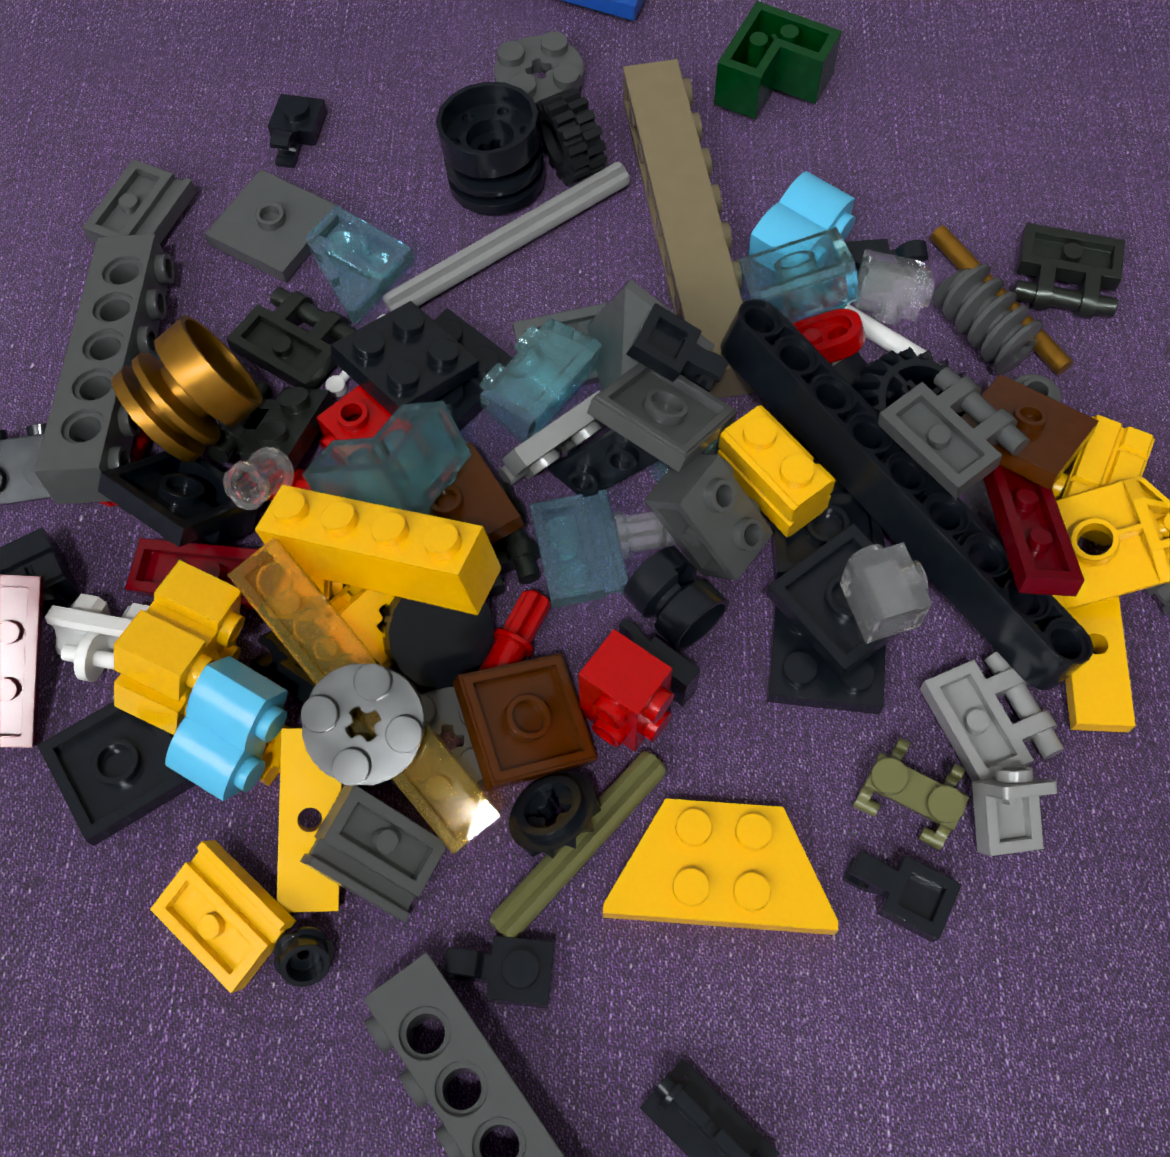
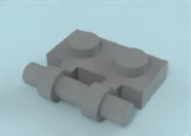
M598 390L509 452L502 459L505 465L498 469L502 480L512 486L523 477L531 479L561 457L559 455L560 451L563 454H567L571 448L578 446L602 428L601 425L587 411L592 398L600 391Z
M998 652L991 654L985 659L987 666L993 674L988 679L984 677L975 660H972L925 680L920 687L921 693L972 781L995 778L996 768L1028 767L1034 759L1026 748L1025 742L1033 741L1044 760L1059 754L1065 749L1054 732L1058 725L1050 712L1040 709L1027 687L1028 683L1019 676ZM1007 697L1020 719L1019 722L1012 724L997 698Z

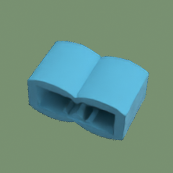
M808 171L803 172L786 190L780 201L766 212L752 231L748 255L794 283L801 281L807 273L811 275L816 274L828 255V248L835 241L843 242L853 228L856 217L851 214L855 198Z
M231 656L207 664L192 689L186 707V716L172 738L167 751L165 765L221 801H225L241 791L248 792L256 785L264 772L266 763L262 760L266 743L272 741L285 724L287 712L283 708L288 691Z

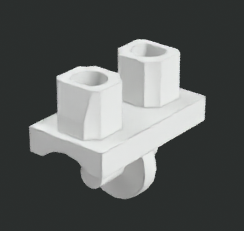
M81 593L70 608L52 605L45 619L47 624L52 625L55 630L57 654L61 655V659L64 661L74 662V672L77 679L94 682L101 676L104 668L114 670V643L140 610L146 611L149 606L132 603V605L126 608L122 617H115L110 615L107 602L103 601L99 596Z

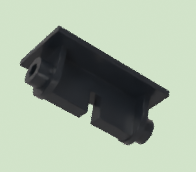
M611 430L583 447L575 446L571 448L567 456L550 465L548 471L585 501L659 461V459L619 433Z
M683 1059L665 1076L640 1107L688 1157H777L780 1154Z

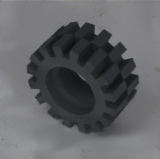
M571 87L535 103L539 117L540 140H542L544 145L542 149L545 155L548 154V163L552 169L555 168L556 176L559 180L562 179L564 184L570 185L594 175L606 167L604 163L607 162V156L603 152L606 150L605 142L600 139V135L603 133L600 125L596 126L594 121L596 115L593 109H588L589 102L585 96L581 97V91L578 89L574 90V87Z

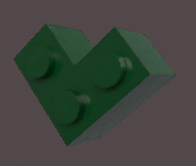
M756 1L718 61L714 104L756 119L773 89L816 104L834 73L842 31Z

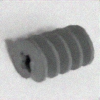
M983 263L973 269L959 270L949 276L934 291L932 301L935 306L943 307L942 312L946 319L955 321L956 330L963 335H968L969 344L973 348L981 349L982 359L985 362L994 363V372L1000 375L1010 372L1029 356L1037 343L1036 336L1042 330L1043 323L1041 320H1035L1024 326L1022 323L1030 314V309L1028 306L1022 305L1010 311L1009 309L1017 300V295L1013 291H1009L997 297L1004 286V281L1000 277H995L984 283L991 272V267Z

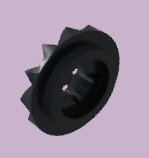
M559 771L539 778L520 794L512 807L509 817V830L512 838L532 857L543 852L554 859L560 847L564 845L576 849V837L580 833L594 831L591 818L601 811L596 798V789L585 776L573 771ZM561 804L566 812L559 814L556 818V823L550 826L547 820L555 817L556 811Z

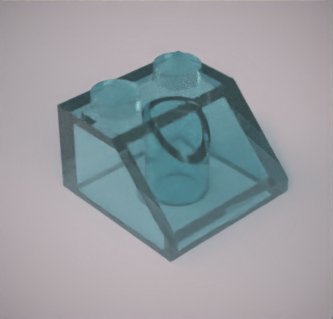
M837 227L739 259L750 299H761L771 303L791 323L813 314L844 309L848 303L859 300L855 261Z
M549 318L540 329L535 325L531 326L514 346V349L518 352L517 355L506 367L501 363L496 364L481 381L479 387L484 391L480 394V407L523 443L542 430L594 372L602 344L595 338L552 318Z

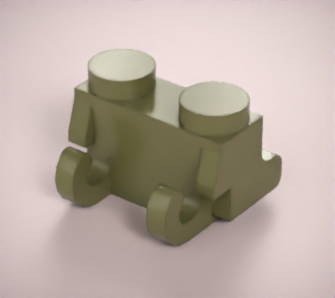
M899 737L890 756L882 752L878 753L852 807L875 817L881 805L870 799L875 792L937 823L935 831L924 826L918 839L940 851L949 833L955 829L960 817L963 815L969 799L968 794L955 788L958 781L962 779L965 768L954 763L947 773L943 784L905 766L901 762L911 742Z

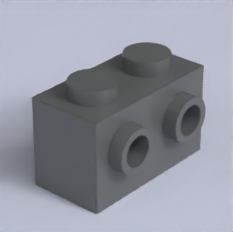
M700 454L680 473L670 467L644 499L688 559L697 568L698 572L704 576L738 581L773 534V531L761 516L760 506L751 497L747 496L735 479L734 470L731 465L719 455Z

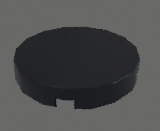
M395 596L387 607L383 622L386 623L385 638H383L384 651L394 669L415 684L436 689L453 686L452 682L458 675L478 671L490 651L494 636L492 612L486 601L479 615H473Z

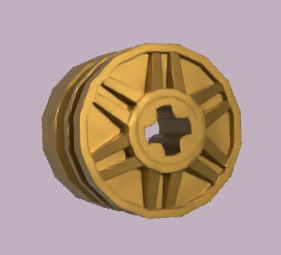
M183 315L154 340L155 349L160 359L152 354L141 352L131 360L132 367H123L111 378L113 390L121 405L134 422L166 452L181 461L193 463L204 453L206 449L205 444L213 446L222 436L215 419L225 425L235 427L261 405L263 398L252 376L229 348L207 327L194 318Z

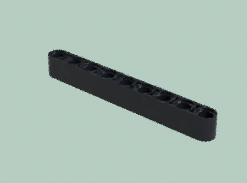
M750 299L743 302L722 339L720 347L724 358L1019 676L1032 687L1040 690H1050L1058 686L1089 661L1093 654V644L1085 629L1052 595L1018 593L1004 544L959 498L955 499L878 425L879 414L798 329L769 302L761 299Z

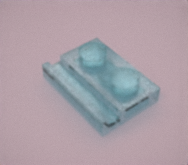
M605 489L599 490L598 495L583 497L582 494L530 504L532 523L552 609L603 599L606 594L621 592V595L624 594L628 577Z

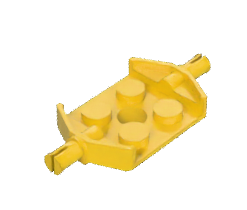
M1137 476L1056 500L1085 580L1076 597L1052 595L1066 610L1165 583L1170 585V500L1145 478ZM1098 530L1106 533L1111 538L1112 546L1101 555H1090L1082 551L1077 542L1084 533Z

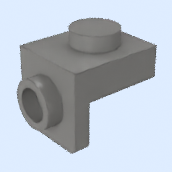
M1012 766L996 768L995 778L972 781L978 853L996 856L1044 849L1039 796L1057 794L1056 780L1034 777L1032 767Z

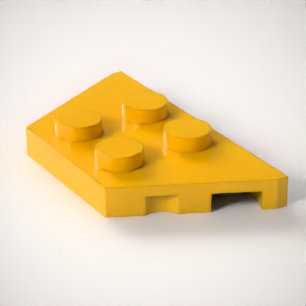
M665 798L603 903V918L835 935L838 932V919L784 807Z

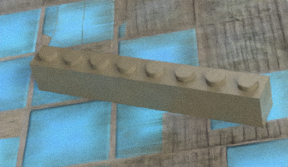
M678 59L623 66V105L673 312L702 331L701 334L715 345L711 352L717 353L724 358L720 347L722 339L740 305L746 300L742 301L739 291L743 285L740 263L738 260L731 261L729 253L732 249L730 225L728 221L721 222L719 216L722 210L720 188L718 184L711 185L709 178L712 174L710 151L708 147L701 148L700 145L702 140L701 118L699 112L692 113L690 108L693 103L690 78H682ZM728 364L721 380L714 382L709 393L717 398L754 393V390Z

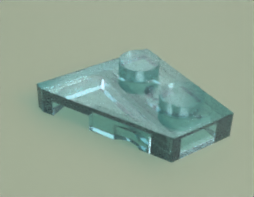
M337 205L306 236L312 255L350 321L355 324L358 323L414 261L411 247Z

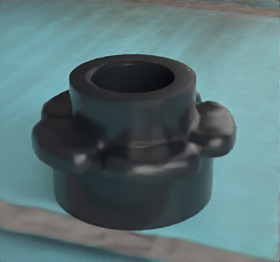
M305 926L292 932H287L277 940L273 948L276 955L273 964L276 971L288 984L297 987L311 986L322 980L328 973L330 962L335 952L333 942L328 938L325 939L324 932L316 927ZM308 950L307 953L298 954L300 951Z

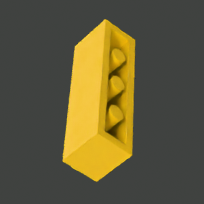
M286 485L280 487L255 528V531L282 570L473 615H479L501 570V565L483 526Z

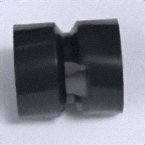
M669 546L655 553L635 571L624 588V596L643 617L647 619L656 617L655 629L674 650L680 652L698 642L718 623L726 612L729 601L706 578L696 580L697 568L675 546Z

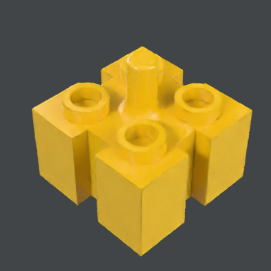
M179 560L154 592V601L146 611L140 610L114 643V670L121 673L114 682V706L174 735L186 716V707L190 694L205 666L228 656L236 660L239 659L241 648L236 646V639L245 622V617L240 615L242 590Z

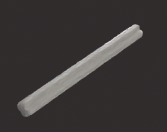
M621 162L609 165L387 292L383 296L386 308L391 312L409 301L420 306L619 191L630 183V175L626 171L625 166Z

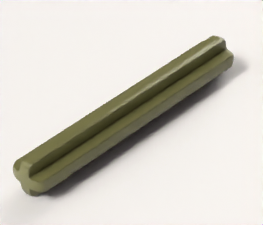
M649 751L641 752L597 800L601 811L591 818L594 831L580 833L576 837V849L564 845L560 847L554 859L546 855L491 914L490 923L501 936L517 938L663 779L666 767L660 759Z

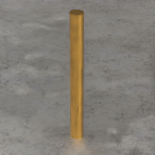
M945 225L939 226L931 234L930 240L958 270L973 269L981 264ZM991 273L984 283L994 278ZM1002 287L997 297L1001 296L1002 294L1008 291L1004 287ZM1015 301L1009 310L1013 311L1021 305ZM1028 315L1022 324L1025 326L1035 320ZM1042 328L1036 336L1037 343L1033 350L1056 375H1060L1071 367L1073 360Z

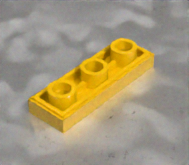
M1119 596L1067 610L1088 633L1093 644V650L1096 653H1093L1089 661L1065 679L1070 730L1129 733L1136 724Z
M302 727L281 728L277 902L287 912L338 911L339 885L300 862L304 853L308 854L317 839L314 837L341 792V783L321 771L309 756L302 737ZM306 808L317 809L322 815L319 824L312 828L302 826L298 820V815L302 810Z

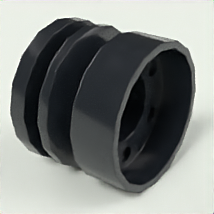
M505 82L477 83L466 86L451 94L439 108L436 126L452 197L463 208L478 214L501 215L517 211L531 203L543 189L546 175L543 151L540 145L539 117L533 98L523 89Z

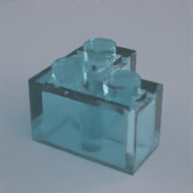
M444 401L403 404L374 437L333 440L302 475L312 491L428 515L430 506L442 491L455 481L457 472L472 454Z

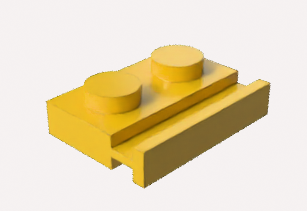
M216 840L201 841L197 847L198 853L191 862H185L150 910L230 993L246 987L273 952L277 940L286 929L294 925L296 920Z

